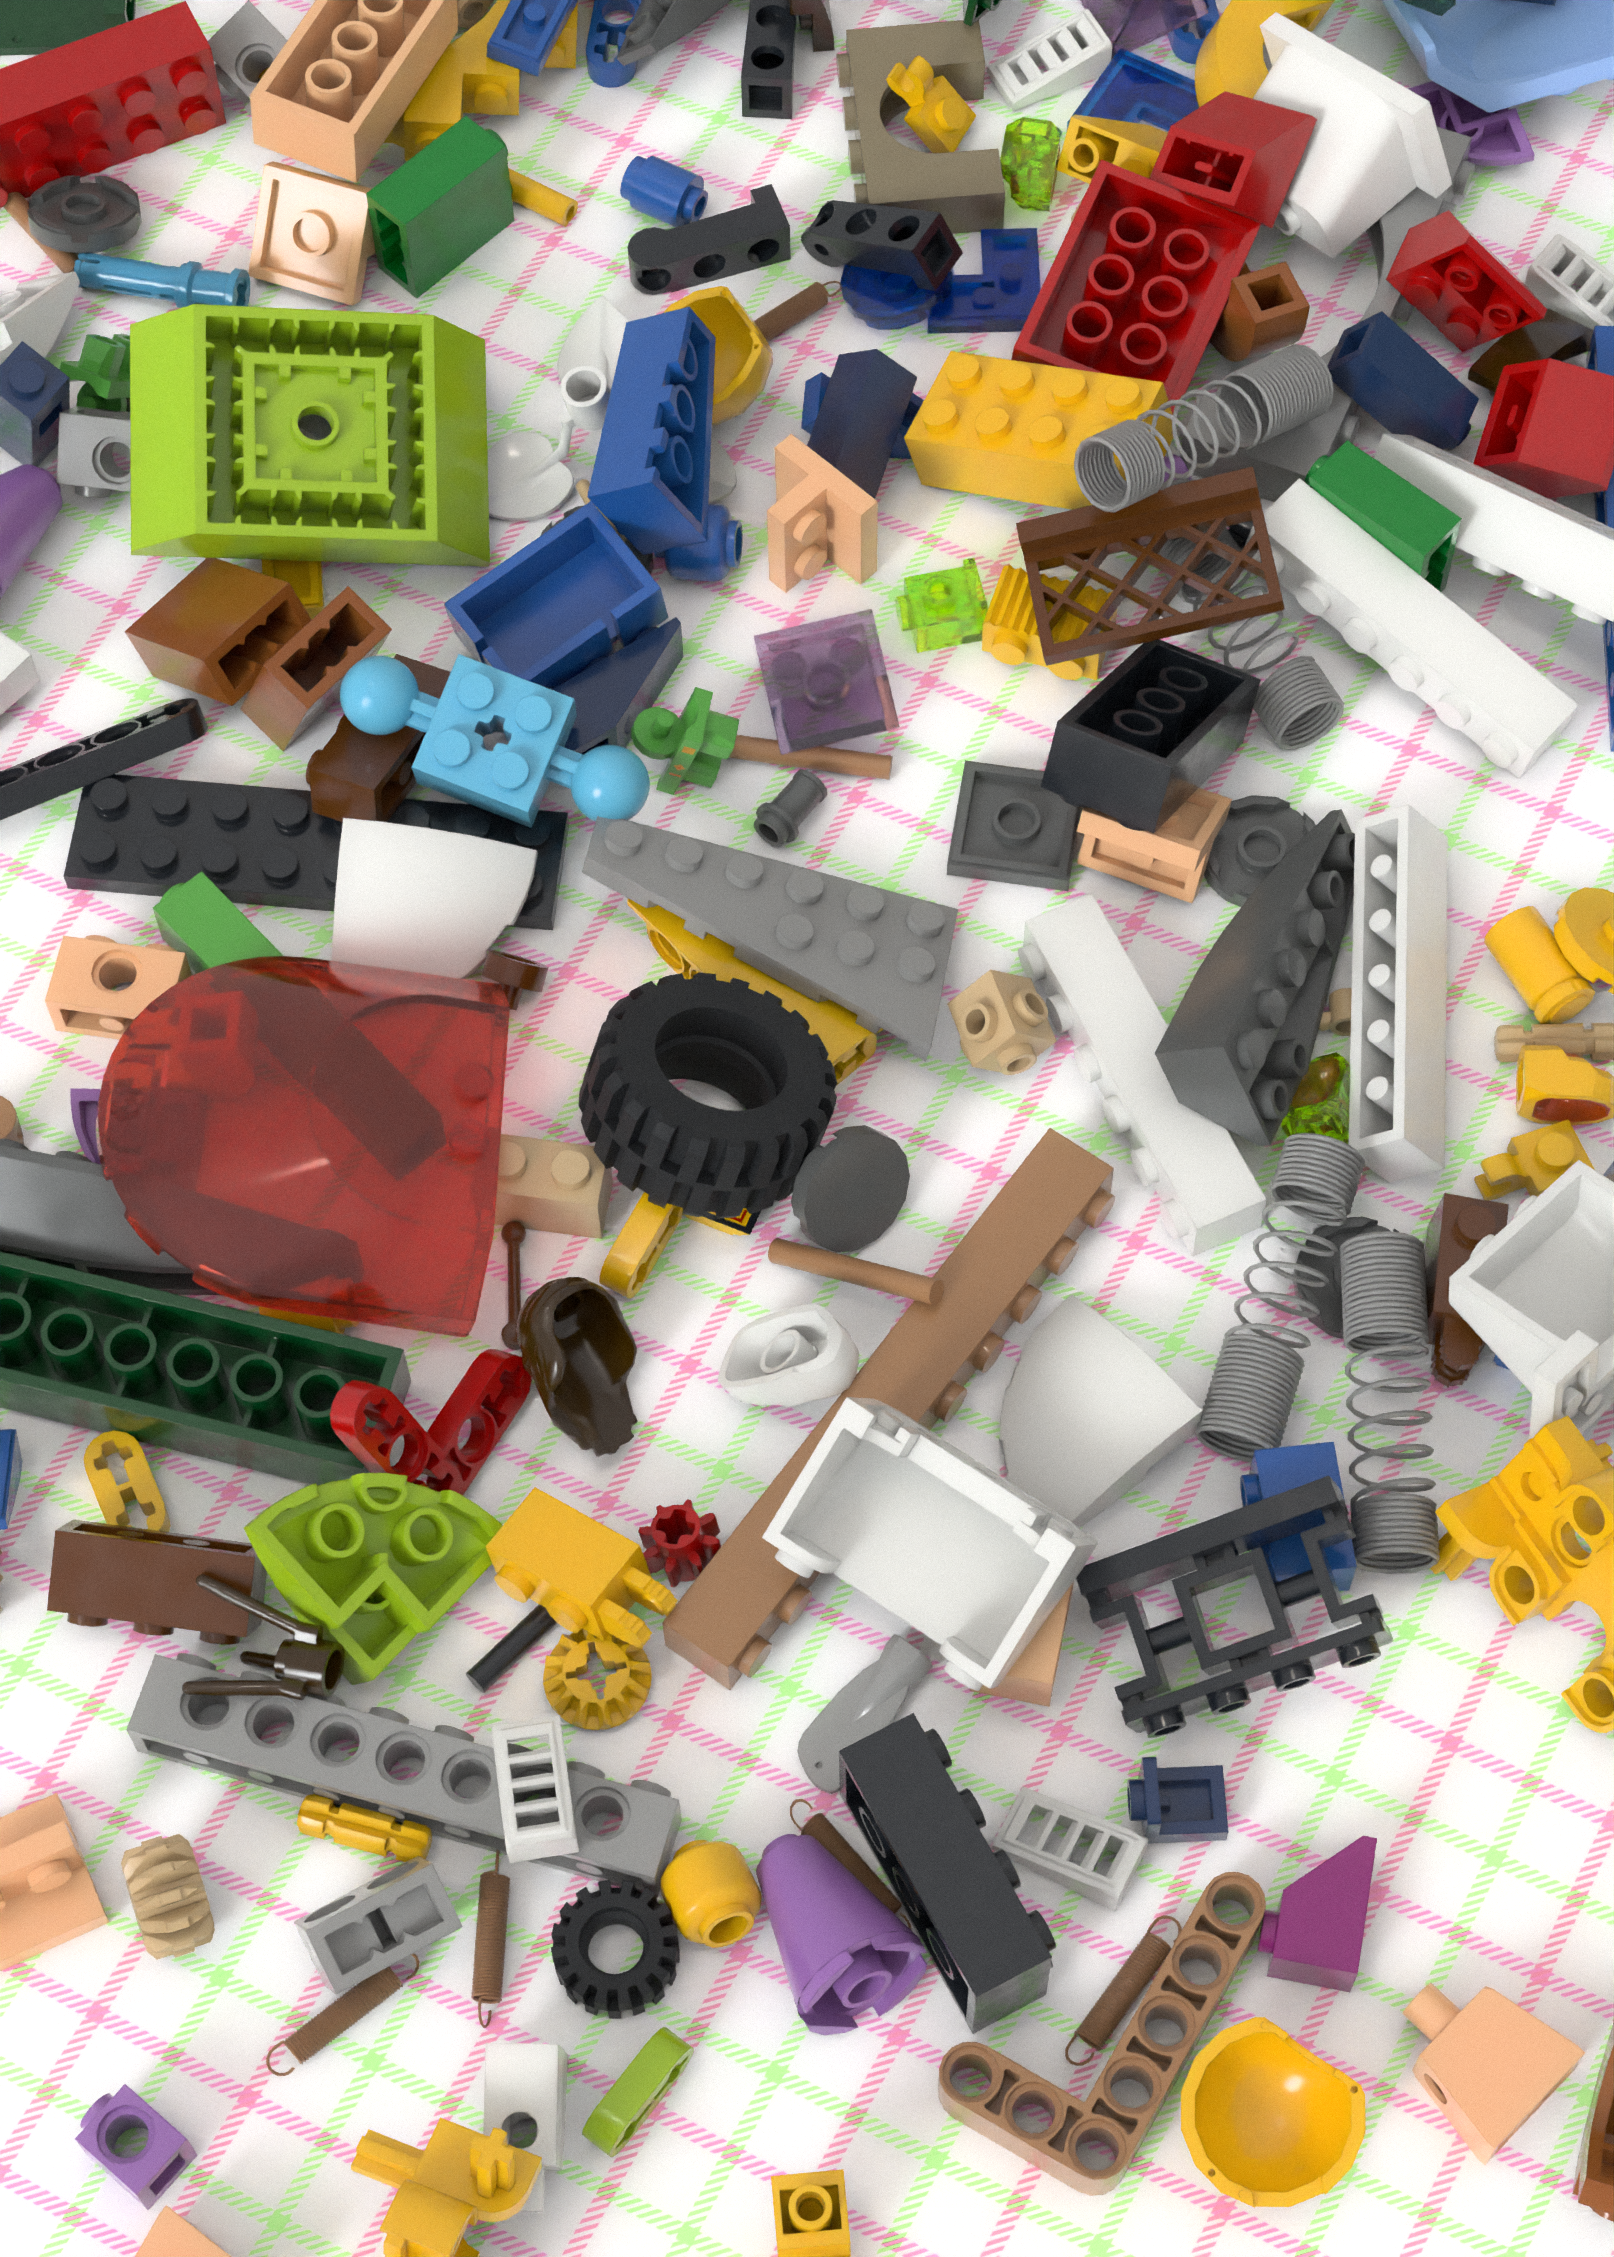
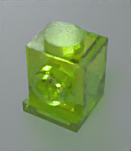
M975 558L963 559L962 567L904 577V595L895 596L896 614L901 632L911 630L917 653L982 641L983 622L988 611V605Z

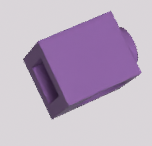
M126 2084L114 2096L110 2093L103 2095L88 2109L80 2123V2127L83 2130L75 2138L85 2154L147 2210L157 2202L198 2156L188 2139ZM132 2128L148 2130L147 2144L140 2153L128 2158L115 2155L116 2142L125 2131Z

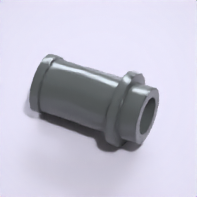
M804 769L798 770L788 785L782 789L771 803L765 802L757 808V819L754 821L756 832L767 843L777 847L782 846L785 842L791 843L795 841L799 834L798 827L817 804L827 797V788L812 772Z

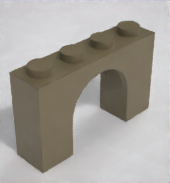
M963 20L846 30V53L836 54L839 88L849 87L850 96L842 97L844 130H855L856 140H848L850 175H861V184H853L854 202L940 212L952 234L1003 230L1005 188L998 148L948 153L920 152L902 145L885 129L895 116L911 108L901 96L890 88L886 78L896 63L901 62L908 69L913 59L918 55L931 65L934 71V78L943 75L964 101L984 99L985 57L979 20L972 26L964 24Z

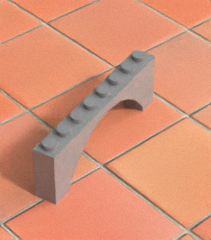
M1437 127L1452 185L1437 198L1416 187L1366 230L1372 244L1377 265L1378 287L1373 300L1359 322L1381 311L1396 324L1399 319L1408 322L1414 306L1386 278L1409 228L1448 210L1455 216L1457 205L1452 203L1455 194L1463 197L1466 195L1475 170V163L1467 161L1472 137ZM1336 346L1321 356L1326 365H1328ZM1332 381L1334 389L1332 404L1325 414L1249 450L1239 448L1235 456L1227 460L1217 458L1214 466L1206 470L1196 468L1193 475L1206 478L1253 466L1260 497L1275 502L1299 478L1305 482L1308 471L1322 455L1330 457L1347 440L1353 444L1360 424V417L1355 416L1359 404ZM1203 396L1198 408L1208 417L1216 431L1219 442L1218 453L1226 454L1232 451L1234 445L1226 439L1219 428L1215 416L1214 399ZM1192 414L1186 428L1194 440L1197 451V463L1205 464L1211 460L1213 455L1205 449L1199 440L1194 426V415ZM1198 414V424L1202 436L1209 447L1214 450L1211 431L1204 419ZM1183 433L1181 447L1187 456L1192 459L1193 454L1189 440ZM1180 453V458L1184 461L1189 470L1191 464H1189Z

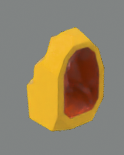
M1522 1045L1516 1071V1112L1519 1116L1538 1124H1555L1569 1119L1571 1125L1574 1126L1600 1123L1614 1118V1076L1608 1071L1593 1067L1587 1060L1580 1058L1577 1054L1565 1053L1559 1046Z

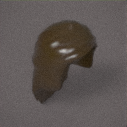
M581 1277L559 1278L547 1282L527 1298L519 1311L516 1330L517 1341L522 1353L523 1367L534 1379L544 1407L556 1428L577 1444L581 1450L592 1449L596 1457L604 1454H615L621 1445L628 1443L634 1437L631 1429L638 1422L633 1413L626 1384L630 1371L635 1364L637 1354L634 1337L624 1319V1314L620 1310L618 1301L603 1287Z

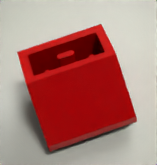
M1224 91L1170 126L1149 179L1259 222L1261 226L1272 229L1317 119L1309 114Z
M1449 210L1409 228L1386 278L1412 306L1424 315L1462 353L1543 319L1547 312V308L1531 290Z
M1551 358L1503 366L1473 464L1548 499L1607 491L1614 469V376Z

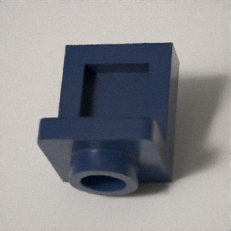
M1142 1757L1138 1779L1127 1780V1802L1130 1822L1142 1821L1143 1837L1149 1839L1148 1844L1227 1840L1229 1831L1223 1765L1157 1768L1156 1757Z

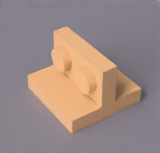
M275 161L264 164L248 271L249 276L352 306L359 303L362 297L367 259L376 253L366 193L372 188Z
M790 434L774 447L776 503L767 510L769 580L787 593L802 579L809 580L821 570L828 558L862 585L877 572L878 501L793 434Z
M1198 788L1155 833L1126 828L1115 817L1090 807L1083 808L1077 832L1084 834L1077 864L1193 903L1201 887L1213 841L1227 819L1232 799Z
M57 1793L0 1817V1971L110 1923L62 1801Z

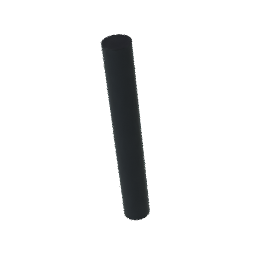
M538 1604L465 1673L467 1678L479 1691L485 1693L540 1641L557 1622L550 1616L545 1607Z

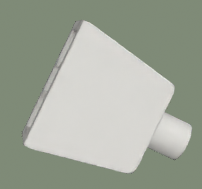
M485 2043L483 2134L490 2136L493 2127L500 2128L507 2132L508 2144L513 2146L514 2127L523 2120L532 2119L536 2121L535 2141L530 2146L519 2149L542 2157V2169L528 2200L519 2213L543 2212L545 2170L563 2169L568 2054L559 2044Z

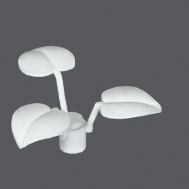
M601 295L579 317L570 330L558 357L557 373L561 382L560 392L567 411L559 417L562 428L559 445L556 450L553 449L548 438L532 431L510 433L499 439L488 450L489 516L507 521L539 519L561 507L574 488V477L570 469L560 461L568 455L573 427L577 426L588 431H597L603 428L626 322L631 321L605 296ZM711 436L709 504H715L732 494L737 486V477L730 456L723 446Z

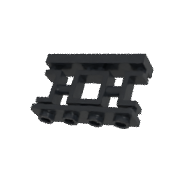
M1330 1476L1083 1567L1076 1577V1581L1081 1595L1088 1600L1089 1613L1093 1624L1102 1630L1128 1620L1146 1676L1114 1687L1117 1698L1122 1703L1124 1709L1121 1711L1127 1727L1136 1733L1146 1731L1148 1738L1165 1736L1184 1728L1187 1725L1186 1716L1209 1708L1213 1715L1238 1710L1251 1703L1250 1693L1275 1685L1278 1692L1302 1687L1316 1679L1314 1670L1340 1661L1342 1668H1352L1371 1662L1381 1656L1379 1647L1394 1641L1390 1628L1385 1623L1380 1602L1373 1593L1343 1604L1324 1548L1354 1538L1356 1535L1352 1524L1349 1522L1347 1516L1349 1512L1341 1490ZM1301 1532L1300 1535L1312 1569L1277 1581L1269 1555L1261 1546ZM1256 1574L1275 1629L1215 1650L1196 1595ZM1171 1580L1183 1616L1150 1628L1142 1601L1133 1593ZM1322 1595L1331 1623L1338 1630L1358 1622L1362 1623L1282 1653L1273 1654L1299 1644L1287 1608ZM1191 1642L1193 1643L1201 1669L1207 1675L1212 1676L1228 1669L1232 1670L1145 1701V1699L1171 1690L1159 1654Z

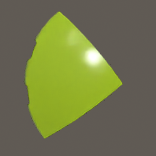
M359 1473L352 1475L349 1479L331 1481L321 1485L315 1483L299 1489L263 1510L243 1529L276 1588L298 1620L322 1626L324 1640L338 1642L343 1646L344 1667L342 1674L353 1686L373 1681L418 1633L429 1631L492 1565L485 1546L503 1526L497 1519L479 1505L455 1491L442 1490L437 1492L428 1487L408 1482V1476Z

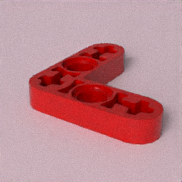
M488 1349L480 1353L427 1432L393 1392L385 1387L366 1381L353 1380L346 1383L337 1392L332 1402L330 1412L331 1426L335 1434L370 1473L408 1476L407 1481L410 1483L425 1486L437 1492L452 1490L463 1496L525 1402L530 1392L532 1377L524 1369L521 1356L498 1349ZM367 1417L371 1421L377 1422L373 1428L365 1425ZM470 1419V1436L466 1444L459 1449V1432L465 1421ZM402 1435L404 1438L403 1453L399 1461L394 1466H391V1449L398 1437ZM421 1474L428 1476L426 1483L417 1478Z

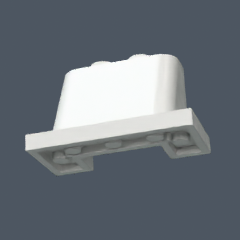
M1277 12L1260 25L1272 68L1253 99L1309 114L1317 119L1274 223L1281 232L1288 236L1297 235L1334 259L1416 187L1437 198L1452 185L1430 101Z
M1580 1160L1573 1164L1538 1197L1532 1195L1524 1200L1515 1212L1512 1221L1495 1236L1492 1234L1485 1236L1476 1245L1469 1260L1449 1277L1450 1305L1532 1393L1529 1439L1533 1438L1546 1424L1565 1416H1569L1582 1434L1614 1404V1182Z

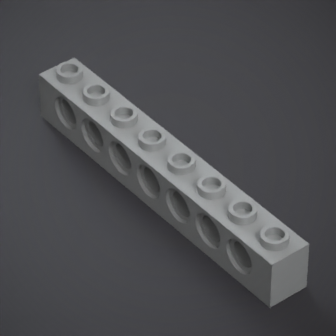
M179 1653L176 1660L157 1654L154 1655L126 1729L137 1752L305 1798L310 1794L333 1799V1804L339 1808L343 1802L394 1816L396 1817L395 1822H398L397 1824L400 1825L405 1820L427 1825L431 1829L432 1835L496 1852L498 1849L500 1854L507 1855L494 1748L474 1743V1737L471 1734L448 1725H437L434 1731L409 1725L407 1717L383 1707H372L369 1713L344 1706L345 1702L341 1698L333 1694L329 1697L307 1693L302 1701L283 1696L187 1695L182 1691V1685L187 1681L274 1679L253 1671H243L240 1677L215 1671L216 1666L213 1663L193 1654ZM223 1704L229 1707L226 1716L216 1724L201 1725L196 1722L200 1712L207 1706ZM288 1722L294 1725L291 1734L279 1743H266L260 1740L264 1730L273 1723ZM352 1740L359 1744L356 1753L345 1761L334 1762L325 1758L329 1747L337 1741ZM508 1743L509 1754L533 1751L524 1746ZM417 1758L424 1762L423 1769L414 1778L398 1780L390 1776L392 1767L402 1759ZM576 1761L567 1762L579 1852L526 1861L596 1881L610 1880L611 1885L620 1888L622 1880L635 1882L637 1891L643 1892L645 1887L656 1893V1898H658L660 1879L669 1863L682 1821L679 1799L672 1798L671 1792L667 1788L654 1782L633 1780L629 1786L605 1779L604 1772L589 1764ZM545 1763L512 1769V1777L514 1779L552 1773L553 1767L552 1764ZM481 1776L490 1781L488 1789L476 1798H463L454 1793L457 1785L467 1777ZM553 1787L515 1793L516 1803L524 1802L535 1794H546L556 1797V1790ZM552 1812L541 1817L527 1816L518 1818L519 1828L559 1821V1813ZM602 1812L614 1813L623 1820L615 1832L599 1836L592 1834L586 1829L588 1821L596 1814Z

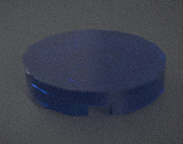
M844 265L840 286L848 311L855 318L858 317L864 320L866 326L877 330H900L920 323L932 315L930 308L936 305L940 298L942 303L945 302L951 293L955 273L952 268L938 289L931 291L918 288L912 276Z

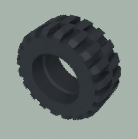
M682 973L665 976L659 979L657 986L652 981L631 990L628 996L618 1000L609 1010L606 1021L602 1023L579 1091L578 1106L583 1114L580 1121L585 1136L590 1143L596 1142L593 1151L605 1168L614 1167L618 1171L616 1177L620 1183L632 1192L639 1188L649 1194V1202L664 1209L668 1203L683 1208L682 1214L701 1217L704 1215V1212H716L717 1218H732L740 1216L744 1208L747 1209L749 1214L772 1207L774 1201L786 1199L793 1193L795 1178L807 1155L821 1143L833 1115L837 1100L834 1091L837 1085L836 1074L831 1060H827L829 1054L819 1035L809 1034L810 1026L808 1021L797 1010L790 1013L781 1006V998L767 990L763 995L748 988L749 982L732 978L730 983L716 980V974L697 973L693 976V979H684ZM669 1080H694L715 1086L735 1098L746 1110H723L704 1105L686 1096Z

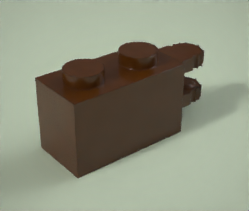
M1444 1193L1427 1226L1425 1274L1429 1331L1428 1344L1432 1345L1431 1361H1433L1430 1366L1432 1368L1431 1375H1434V1381H1438L1449 1388V1386H1462L1464 1381H1467L1472 1367L1478 1362L1481 1351L1486 1344L1450 1305L1449 1277L1469 1260L1472 1251L1485 1236L1489 1234L1495 1236L1507 1225L1509 1204Z

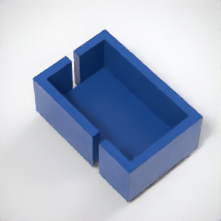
M591 501L444 603L454 633L476 661L546 688L553 685L558 686L583 672L584 668L594 659L612 655L614 653L612 644L617 640L625 647L631 644L644 630L657 627L669 618L661 587Z

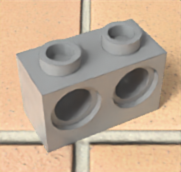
M420 1856L405 1862L294 1921L295 1927L323 1984L336 1995L463 1927L433 1863Z

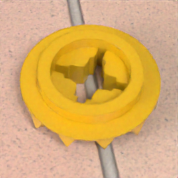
M581 1629L578 1633L562 1634L558 1644L550 1655H547L545 1658L543 1686L547 1700L553 1710L563 1720L576 1727L588 1730H604L619 1726L631 1719L641 1709L649 1695L652 1674L651 1665L643 1648L631 1646L628 1642H624L612 1634L605 1641L584 1629ZM597 1653V1659H601L604 1669H616V1673L606 1676L603 1699L597 1698L596 1689H592V1684L589 1680H578V1675L588 1672V1661H591L590 1654Z

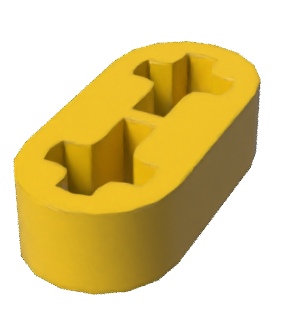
M645 1192L642 1194L611 1247L599 1276V1283L629 1299L633 1298L642 1288L683 1216V1208L667 1203L664 1209L649 1202V1194Z
M115 1430L102 1433L94 1438L85 1450L83 1461L86 1474L106 1524L132 1527L128 1525L130 1523V1516L125 1503L137 1499L143 1514L149 1516L146 1518L147 1529L169 1532L171 1524L168 1511L142 1447L136 1438L126 1432ZM113 1453H119L120 1457L125 1460L124 1468L129 1478L128 1482L118 1486L112 1472L107 1468L108 1461L106 1457Z

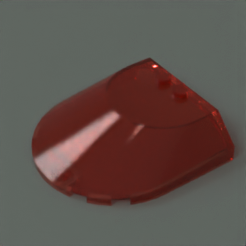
M268 956L237 960L194 974L170 987L154 999L123 1033L111 1054L100 1087L96 1109L98 1154L106 1181L112 1180L114 1188L126 1207L124 1217L138 1236L158 1256L165 1251L177 1262L194 1272L192 1278L194 1282L222 1296L246 1304L281 1311L456 1337L469 1336L476 1322L494 1235L510 1006L503 989L497 983L294 956Z

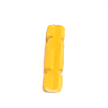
M315 1794L307 1795L300 1806L297 1826L302 1834L323 1840L327 1834L332 1835L334 1843L385 1857L390 1851L396 1855V1860L407 1862L417 1856L426 1859L429 1854L432 1833L427 1825L405 1820L400 1825L397 1824L398 1822H395L396 1817L344 1802L339 1808L333 1804V1799Z

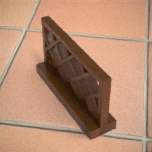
M1253 466L1170 486L1115 513L1104 512L1094 505H1089L1016 523L1046 666L1285 610ZM1253 521L1255 533L1241 552L1217 540L1227 526ZM1184 537L1197 545L1181 566L1158 554L1168 540ZM1258 550L1262 563L1253 559ZM1125 551L1138 558L1122 580L1099 569L1100 565L1110 554ZM1208 551L1232 562L1217 585L1193 573ZM1066 565L1078 571V574L1063 594H1060L1042 584L1040 571ZM1149 565L1173 577L1157 599L1133 587ZM1245 569L1266 580L1269 593L1242 599L1229 592V589ZM1090 579L1113 590L1097 613L1074 601ZM1184 583L1208 595L1200 608L1195 611L1181 613L1168 605ZM1125 597L1148 609L1147 613L1136 625L1121 627L1109 620ZM1046 600L1054 604L1049 613L1047 610ZM1066 611L1089 623L1079 638L1054 644L1052 630Z

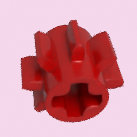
M687 1499L683 1505L657 1506V1514L652 1520L651 1527H639L638 1530L643 1547L646 1548L643 1555L650 1574L664 1569L670 1586L676 1588L679 1582L696 1580L721 1548L720 1540L716 1538L720 1533V1528L714 1513H708L699 1518L695 1512L692 1500Z

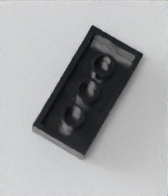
M1160 639L1143 643L1057 721L1041 788L1060 795L1064 802L1072 806L1090 807L1115 817L1126 828L1155 833L1243 743L1261 679Z
M912 1713L839 1751L840 1796L896 1897H898L897 1899L902 1902L903 1910L970 2031L974 2034L1047 1994L1050 1969L1053 1968L1050 1951L1056 1948V1943L1039 1911L1034 1910L1027 1913L1014 1891L1021 1887V1882L1006 1852L1002 1848L992 1852L980 1831L981 1828L986 1826V1820L976 1798L968 1788L958 1792L946 1769L952 1766V1760L940 1735L934 1728L924 1732L915 1714Z

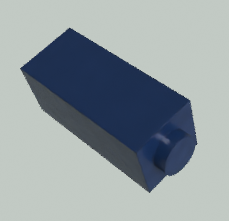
M1383 311L1343 331L1327 365L1332 381L1391 434L1412 435L1442 450H1453L1466 439L1471 430L1469 421L1479 398Z
M22 341L0 365V447L21 464H30L38 467L58 445L59 414L70 409V378Z
M878 349L839 354L807 446L875 499L918 377Z

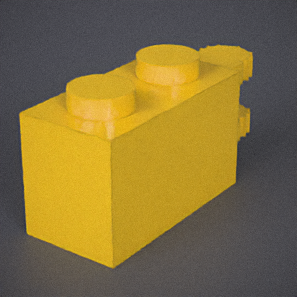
M536 1487L532 1489L485 1546L497 1573L494 1580L508 1596L521 1603H526L528 1599L535 1601L545 1607L558 1624L574 1633H578L582 1628L603 1641L612 1634L622 1641L628 1642L631 1646L642 1649L651 1638L652 1632L641 1618L628 1612L630 1608L637 1602L649 1610L667 1617L678 1601L671 1593V1590L651 1577L639 1544Z

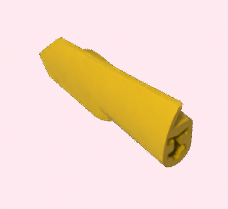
M627 898V905L646 922L647 934L654 949L677 974L682 973L684 979H693V976L697 973L716 974V980L729 983L732 978L749 982L748 988L763 995L767 990L781 998V1006L790 1013L797 1010L808 1021L810 1026L809 1034H818L829 1054L827 1060H831L835 1069L837 1085L875 1053L877 1034L856 1024L857 1014L830 999L819 1003L734 957L735 947L709 933L704 939L683 929L684 919L659 905L645 908Z

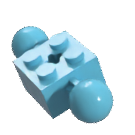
M460 654L457 656L440 699L420 692L418 683L410 669L399 660L388 656H370L358 661L348 670L342 680L340 687L341 707L348 720L359 730L373 735H387L397 732L407 725L426 733L412 765L417 784L530 828H532L550 781L571 789L573 800L578 809L595 822L597 816L607 819L630 820L641 811L647 801L650 790L649 774L642 760L634 752L617 745L599 746L591 749L584 755L565 748L577 717L575 699ZM493 732H502L509 743L507 745L497 743L493 751L486 750L483 738Z

